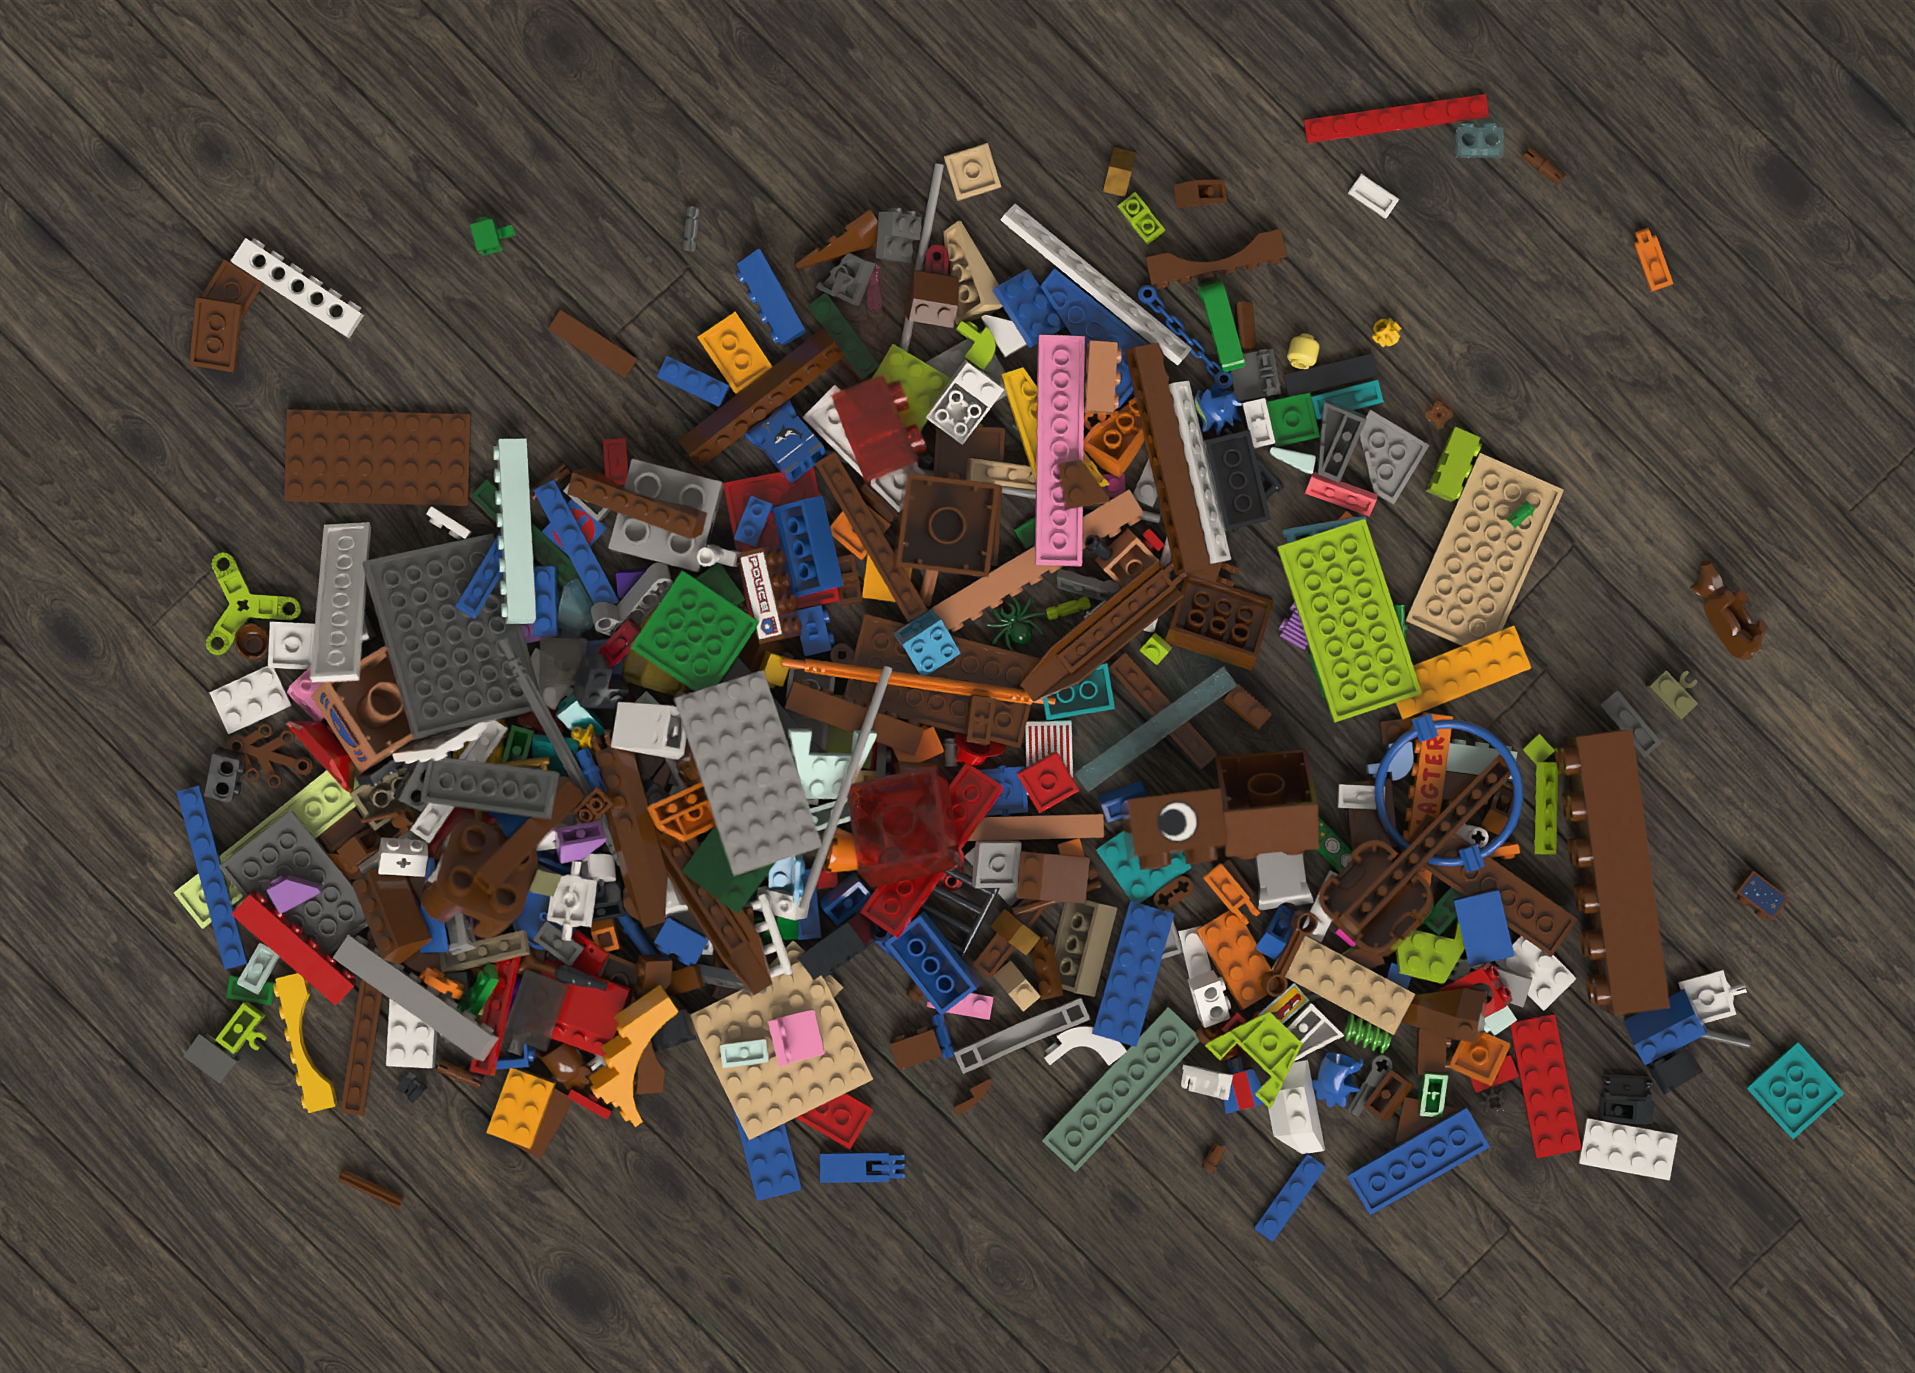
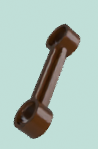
M1299 909L1293 914L1291 924L1294 929L1274 970L1264 974L1261 979L1263 991L1271 996L1278 997L1284 994L1288 985L1285 976L1305 935L1313 933L1317 928L1318 919L1316 915L1306 909ZM1309 915L1310 922L1308 926L1300 929L1299 922L1301 918ZM1275 977H1279L1278 987L1270 991V981Z

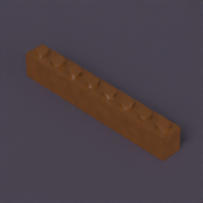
M822 328L684 435L678 442L700 469L744 435L747 430L759 421H762L845 355Z

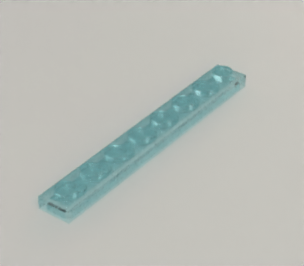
M1223 666L1075 772V775L1089 792L1236 687L1237 683Z

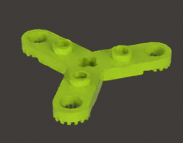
M219 553L212 559V569L230 605L206 640V647L210 653L214 655L226 653L234 642L237 630L245 625L249 618L294 620L301 614V604L295 598L252 595L232 555ZM221 558H227L230 562L229 568L225 571H221L217 566ZM248 600L247 605L249 609L240 611L238 602ZM287 602H292L295 605L296 611L288 616L284 613L283 607ZM215 637H221L224 641V647L220 650H215L212 647V640Z

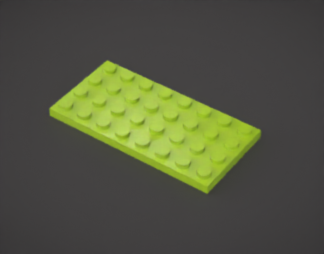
M1366 520L1355 521L1277 547L1333 722H1338L1422 694Z

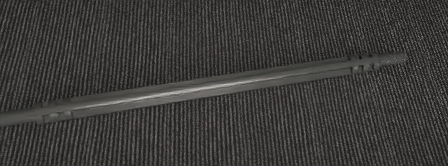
M507 637L498 642L509 661L507 664L572 783L579 786L585 795L582 800L584 801L592 793L586 778H583L581 768L520 656H516ZM604 813L598 820H601L605 832V843L615 862L619 865Z

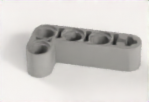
M661 562L651 565L617 606L607 602L594 604L591 607V615L595 629L598 632L612 636L629 618H632L640 626L673 585L668 566Z

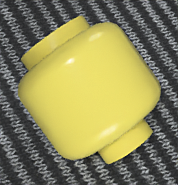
M1303 333L1300 336L1294 337L1290 342L1287 354L1291 365L1298 369H1308L1310 366H1313L1317 361L1320 349L1319 343L1310 334Z

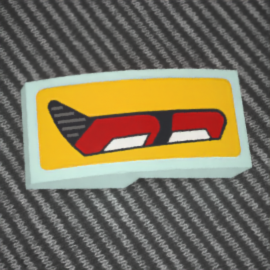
M1294 983L1284 994L1276 998L1258 1015L1260 1016L1270 1011L1283 1024L1303 1007L1309 999Z

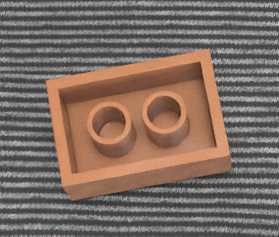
M1089 341L1086 344L1084 413L1110 415L1118 408L1119 394H1115V387L1120 383V371H1116L1117 364L1121 362V348H1118V342Z

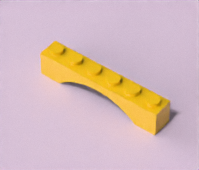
M299 973L276 978V983L273 984L276 997L280 996L282 1005L279 1006L281 1018L286 1021L287 1028H284L287 1042L291 1041L293 1050L290 1051L292 1063L297 1065L298 1073H295L298 1086H302L304 1095H301V1102L303 1108H307L308 1113L335 1107L338 1105L333 1082L325 1077L314 1065L304 1043L302 1032L303 1014L311 994L308 981Z

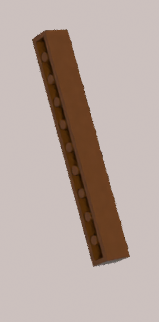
M1159 343L1126 350L1125 354L1175 574L1180 575L1210 568V556L1205 548V534L1200 526V513L1195 504L1194 487L1190 482L1189 464L1185 460L1184 442L1180 438L1179 420L1175 416L1174 398L1170 393L1168 385L1169 376L1165 371L1163 363V351Z
M1500 754L1339 918V921L1354 936L1365 927L1511 777L1507 763Z

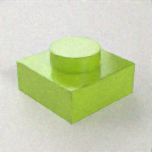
M1154 633L1139 651L1158 665L1172 647Z

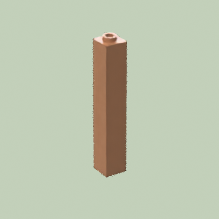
M1103 814L984 817L968 841L1104 837Z

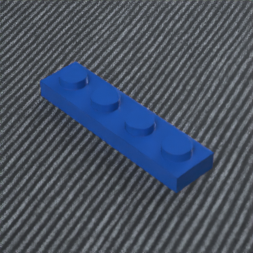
M501 531L496 536L455 605L456 608L474 619L479 614L503 573L499 572V558H502V550H498L497 542L498 536H501Z
M1306 1153L1253 1228L1273 1242L1326 1166Z

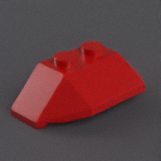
M288 721L286 723L287 727L339 785L349 793L353 791L355 764L330 725L326 726L320 721Z

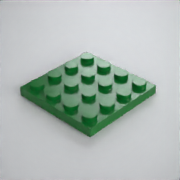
M682 571L630 648L696 692L719 684L759 622Z

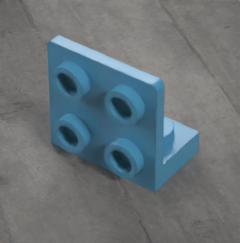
M932 608L893 633L897 641L906 650L920 675H929L960 654L943 621Z
M803 853L776 862L768 873V889L791 890L794 903H799V895H803Z

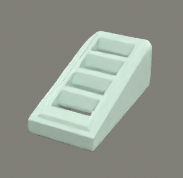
M1276 447L1269 449V454L1307 474H1313L1315 455Z

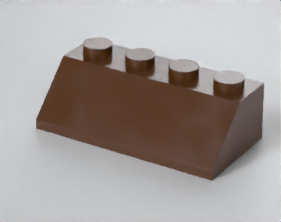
M377 868L367 871L352 883L382 960L401 964L433 939L407 876L378 874Z

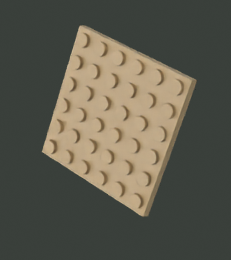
M800 961L791 965L792 974L785 975L783 973L771 977L773 984L767 987L765 994L757 993L753 996L749 991L740 990L691 1014L697 1035L749 1140L873 1080L825 978L823 979L822 976H819L813 980ZM814 1010L824 1054L779 1067L768 1021ZM766 1039L769 1062L723 1068L720 1051L721 1044Z

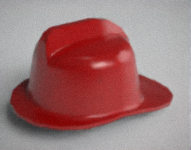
M958 733L955 736L957 762L978 766L987 757L1000 755L1006 749V745L993 741H990V744L987 745L964 742L965 734Z

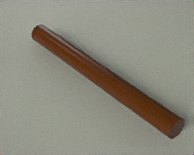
M1096 880L1087 883L1086 893L1101 889L1100 881ZM1036 900L1012 908L1014 917L1059 903V901Z

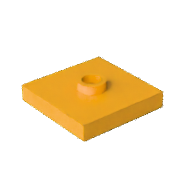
M868 555L862 598L896 602ZM903 567L911 581L912 568Z

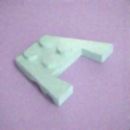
M789 729L788 733L793 747L792 754L795 758L796 769L806 799H837L861 730H854L851 753H809L812 732L809 729ZM870 731L848 796L875 741L877 733L874 731Z

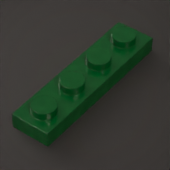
M824 293L808 305L810 311L845 355L844 357L861 380L879 368L878 362L827 293Z

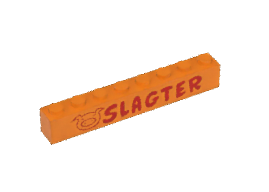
M1431 713L1433 721L1453 719V716ZM1452 728L1437 729L1439 735L1426 741L1419 742V740H1415L1414 753H1417V760L1413 762L1411 767V776H1414L1413 785H1409L1408 799H1411L1410 808H1406L1405 821L1408 822L1407 831L1404 830L1402 834L1406 841H1408L1426 814L1435 819L1440 815ZM1422 867L1418 873L1430 885L1432 873Z

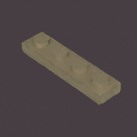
M524 930L475 941L476 949L453 955L451 951L439 952L441 971L444 974L530 954L528 936Z

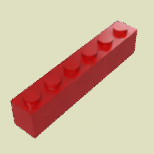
M252 890L234 909L231 915L336 1006L354 987L356 983L355 975L349 969L341 968L337 964L338 961L333 959L334 956L332 954L324 953L319 948L320 944L312 937L308 939L302 933L303 930L295 922L290 923L284 918L286 916L284 913L280 914L276 907L273 908L268 904V899L259 891L256 893Z

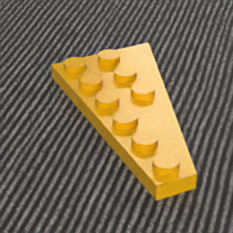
M1019 368L1001 374L1000 377L1036 482L1037 386L1025 369ZM1083 451V464L1101 488L1110 485L1097 470L1093 461Z

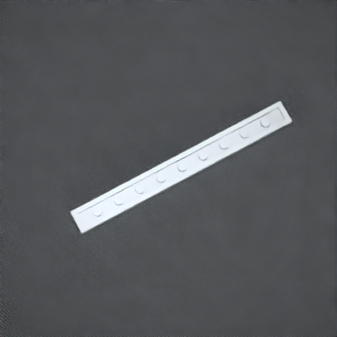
M1014 204L1001 219L1003 223L1144 337L1150 344L1159 343L1163 354L1176 365H1179L1192 350L1191 347L1018 205Z

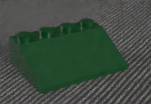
M715 825L681 872L738 914L775 863L733 876L717 826Z

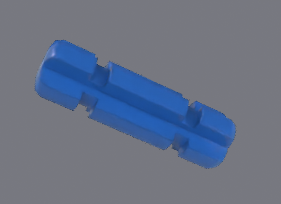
M933 1015L931 1019L933 1025L936 1026L935 1032L939 1046L942 1047L943 1058L953 1057L954 1050L953 1046L950 1045L951 1039L947 1026L944 1025V1015Z

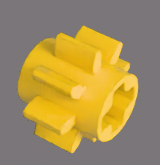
M1391 318L1388 320L1380 319L1373 327L1375 334L1372 335V338L1382 347L1385 345L1392 346L1399 340L1400 335L1398 331L1401 330V327Z

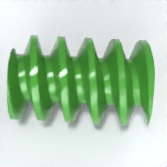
M1352 1012L1349 1014L1343 1030V1034H1346V1042L1351 1037H1354V1045L1363 1040V1048H1366L1371 1043V1051H1374L1379 1046L1380 1054L1386 1051L1393 1034L1383 1029L1380 1030V1027L1376 1025L1371 1027V1023L1368 1021L1363 1023V1018L1359 1016L1354 1020Z

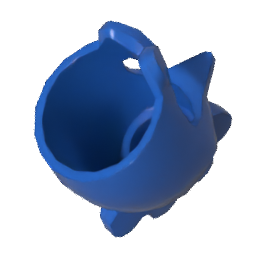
M1327 1053L1319 1067L1318 1079L1312 1081L1313 1089L1317 1091L1316 1098L1318 1100L1326 1099L1328 1107H1333L1336 1103L1341 1107L1346 1106L1348 1101L1347 1095L1351 1092L1360 1091V1088L1352 1081V1074L1361 1069L1363 1059L1359 1058L1356 1061L1344 1054Z

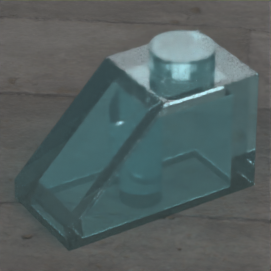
M574 578L564 586L558 611V627L580 636L586 630H590L594 622L591 615V607L593 605L578 579Z

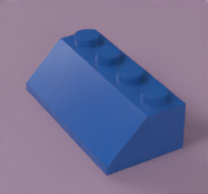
M760 248L737 264L739 270L736 271V274L741 283L746 282L750 290L747 291V294L752 303L758 302L762 309L758 313L764 324L769 322L773 330L769 331L775 344L780 342L784 346L806 334L802 323Z
M823 496L803 499L772 508L781 547L786 554L787 560L785 564L787 572H789L792 579L790 586L795 598L844 586Z
M925 911L908 924L898 939L892 936L885 942L889 950L941 1016L971 994L981 984Z

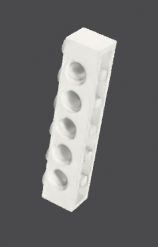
M255 238L252 241L244 239L231 259L232 263L350 338L364 316L359 312L361 307L351 301L346 304L340 300L342 295L331 288L329 291H326L321 287L323 283L315 277L310 276L309 279L302 275L304 270L292 263L289 267L282 262L284 257L275 251L269 254L263 250L265 245ZM258 256H264L266 259L265 264L262 267H256L255 259ZM283 268L285 270L284 277L276 280L274 277L275 270ZM299 280L303 281L304 289L301 292H295L293 289L294 283ZM316 293L323 294V302L319 305H314L312 301ZM340 305L343 309L342 315L333 317V307Z

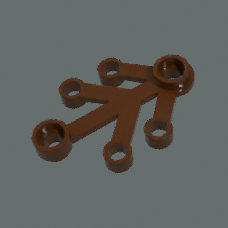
M262 724L257 731L246 737L241 735L231 736L226 742V749L236 751L233 748L235 742L241 744V749L237 752L245 753L243 759L246 762L245 777L250 782L257 781L260 778V772L253 767L248 755L257 757L268 778L267 784L271 788L280 787L282 778L276 774L270 761L293 767L300 775H307L314 768L313 761L309 757L295 759L272 752L284 744L294 742L295 734L292 731H283L280 737L260 748L251 746L252 743L260 738H268L273 734V728L269 724ZM265 726L270 730L268 735L262 734V728ZM286 733H290L292 736L289 742L284 740ZM302 761L307 763L305 770H301L299 767ZM252 770L257 774L255 779H250L249 772ZM273 777H276L279 780V783L276 786L271 784V779Z

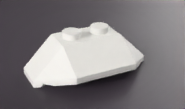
M1308 1060L1297 1061L1293 1063L1273 1106L1271 1108L1268 1107L1273 1135L1301 1154L1325 1151Z

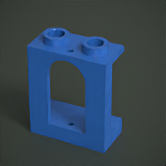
M531 1040L523 1044L524 1056L498 1058L496 1069L529 1067L533 1064L534 1059H536V1047L531 1046Z

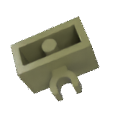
M1664 670L1645 687L1677 720H1682L1698 704L1685 690L1686 688L1694 687L1697 680L1694 679L1691 683H1686L1684 678L1689 672L1684 671L1680 674L1679 681L1677 682Z

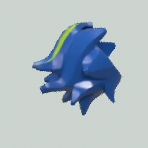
M1217 383L1213 385L1211 390L1207 389L1205 393L1198 390L1194 404L1203 420V432H1208L1212 426L1213 430L1216 429V435H1220L1225 423L1227 426H1230V424L1233 426V420L1242 421L1237 413V406L1244 404L1237 399L1233 391L1221 392Z

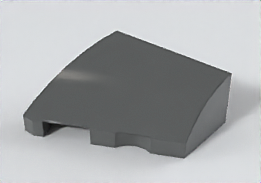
M848 253L842 259L840 265L830 271L831 275L823 283L819 282L816 288L859 306L876 263Z

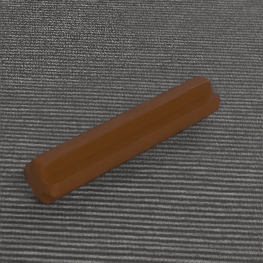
M342 1170L338 1180L391 1206L399 1208L403 1202V1196L348 1170Z

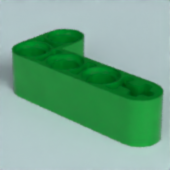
M1218 278L1197 284L1222 372L1225 373L1245 367V360L1222 280Z

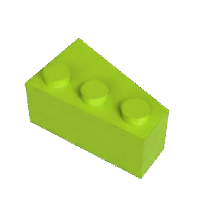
M1458 427L1452 428L1426 491L1450 502L1456 500V498L1458 499L1464 487L1462 486L1464 478H1468L1473 466L1470 464L1473 456L1477 457L1482 446L1479 443L1481 437Z

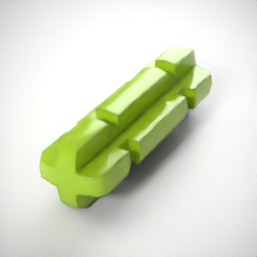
M1082 597L1078 601L1072 600L1059 604L1058 607L1047 608L1046 613L1048 619L1053 620L1060 615L1063 617L1079 612L1080 609H1089L1091 603L1088 597Z

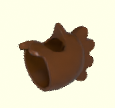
M558 1042L555 1045L545 1043L542 1046V1051L537 1050L535 1052L536 1056L543 1061L551 1072L550 1075L554 1076L559 1082H563L567 1090L575 1088L581 1091L586 1084L590 1083L589 1074L593 1070L589 1065L584 1064L579 1048L563 1042Z

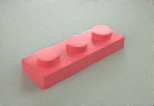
M1313 472L1305 494L1370 516L1378 494L1341 481L1340 483L1316 472Z

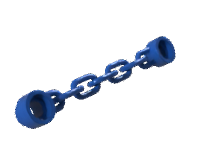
M1142 286L1138 291V299L1142 303L1148 304L1153 311L1161 312L1166 318V325L1175 335H1181L1187 341L1186 344L1189 347L1195 343L1201 351H1198L1197 354L1192 349L1190 352L1196 358H1202L1205 361L1207 371L1212 375L1214 383L1218 384L1219 389L1229 388L1233 382L1231 373H1223L1217 362L1210 361L1205 356L1203 346L1196 339L1189 338L1185 334L1184 325L1177 317L1169 316L1164 310V303L1157 296L1153 286ZM1145 290L1151 291L1152 296L1150 298L1143 296ZM1155 299H1156V300L1159 302V304H1160V305L1157 306L1158 309H1156V308L1154 307V305L1152 304V302H1153ZM1173 319L1181 327L1177 331L1170 324L1173 323ZM1214 365H1215V366L1218 368V370H1219V372H1218L1216 375H1215L1214 372L1210 369V368L1213 369V368H1214ZM1222 375L1228 378V382L1225 384L1220 382V376Z

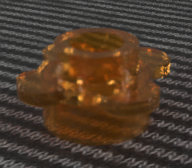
M1438 401L1434 403L1431 411L1426 412L1425 418L1428 421H1432L1437 429H1442L1444 423L1452 418L1453 413L1451 410H1447L1442 402Z

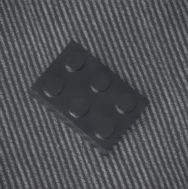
M859 912L799 956L798 959L813 980L819 976H822L824 979L838 967L843 966L855 955L860 954L876 941L874 936L880 930L874 922Z

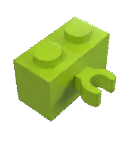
M244 1002L215 1040L233 1054L240 1050L246 1040L249 1041L251 1048L259 1050L260 1047L256 1045L255 1039L260 1037L265 1041L267 1036L262 1032L256 1033L254 1030L265 1017V1014L249 1002Z

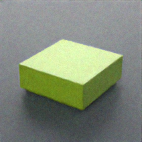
M1540 734L1522 749L1536 766L1537 762H1543L1555 751Z

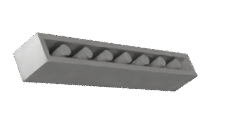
M348 935L333 959L477 1060L484 1061L498 1040V1037L493 1034V1028L485 1023H482V1025L478 1024L473 1014L466 1010L461 1012L457 1009L458 1004L447 997L445 1000L439 996L440 991L429 985L428 987L424 986L421 983L423 979H420L416 974L404 972L403 969L405 967L402 964L382 960L378 948L375 947L373 950L367 946L369 941L362 936L357 935V937Z

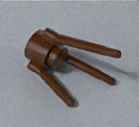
M406 807L401 810L360 820L361 823L391 818L390 821L393 826L400 828L391 838L398 839L401 835L410 831L409 826L415 823L416 817L413 810Z

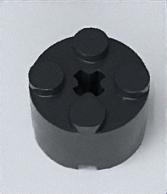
M689 1008L678 1010V1013L665 1022L652 1036L651 1043L654 1052L698 1039Z
M1682 1046L1669 1053L1670 1059L1666 1060L1663 1057L1649 1065L1652 1069L1649 1072L1663 1095L1703 1072L1689 1048L1686 1049L1685 1046Z

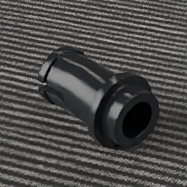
M1090 535L1085 540L1086 550L1094 552L1102 560L1106 561L1112 556V548L1104 544L1098 535Z

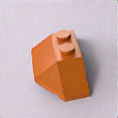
M702 782L647 807L656 828L682 842L704 833L716 825Z

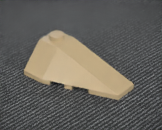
M956 222L944 231V244L949 253L950 274L948 275L959 278L958 308L955 321L956 324H960L961 321L966 323L981 318L984 315H991L1001 308L1002 305L993 292V289L999 286L998 282L962 222Z

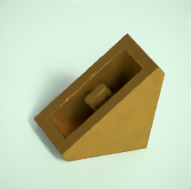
M1114 147L1103 192L1122 197L1126 196L1136 152Z
M1006 909L1002 911L990 926L1025 955L1030 952L1040 939L1037 934Z

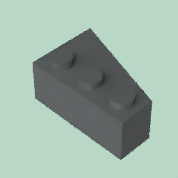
M1323 398L1317 471L1319 475L1340 483L1367 418L1366 415Z

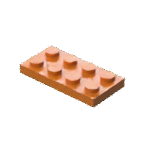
M1228 910L1195 930L1241 1010L1268 995L1261 987V979L1264 974L1272 970L1262 952L1255 949L1257 944L1247 926L1240 921L1234 912L1232 913ZM1276 977L1269 983L1270 991L1275 990L1279 985Z

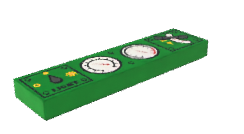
M1318 817L1319 849L1317 850L1341 872L1352 860L1351 854L1353 852Z

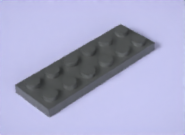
M431 758L428 760L420 801L430 804L551 819L559 773L451 758L434 761Z

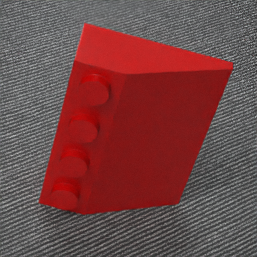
M548 959L545 960V963H548V964H551V965H554V966H557V967H558L559 965H562V964H560V963H557V962H554V961H551V960H548ZM542 971L529 1009L526 1030L604 1057L606 1054L602 1046L620 1034L616 1029V1026L619 1024L614 1016L628 1007L631 989L594 975L591 976L608 983L606 991L562 983L556 979L555 975Z

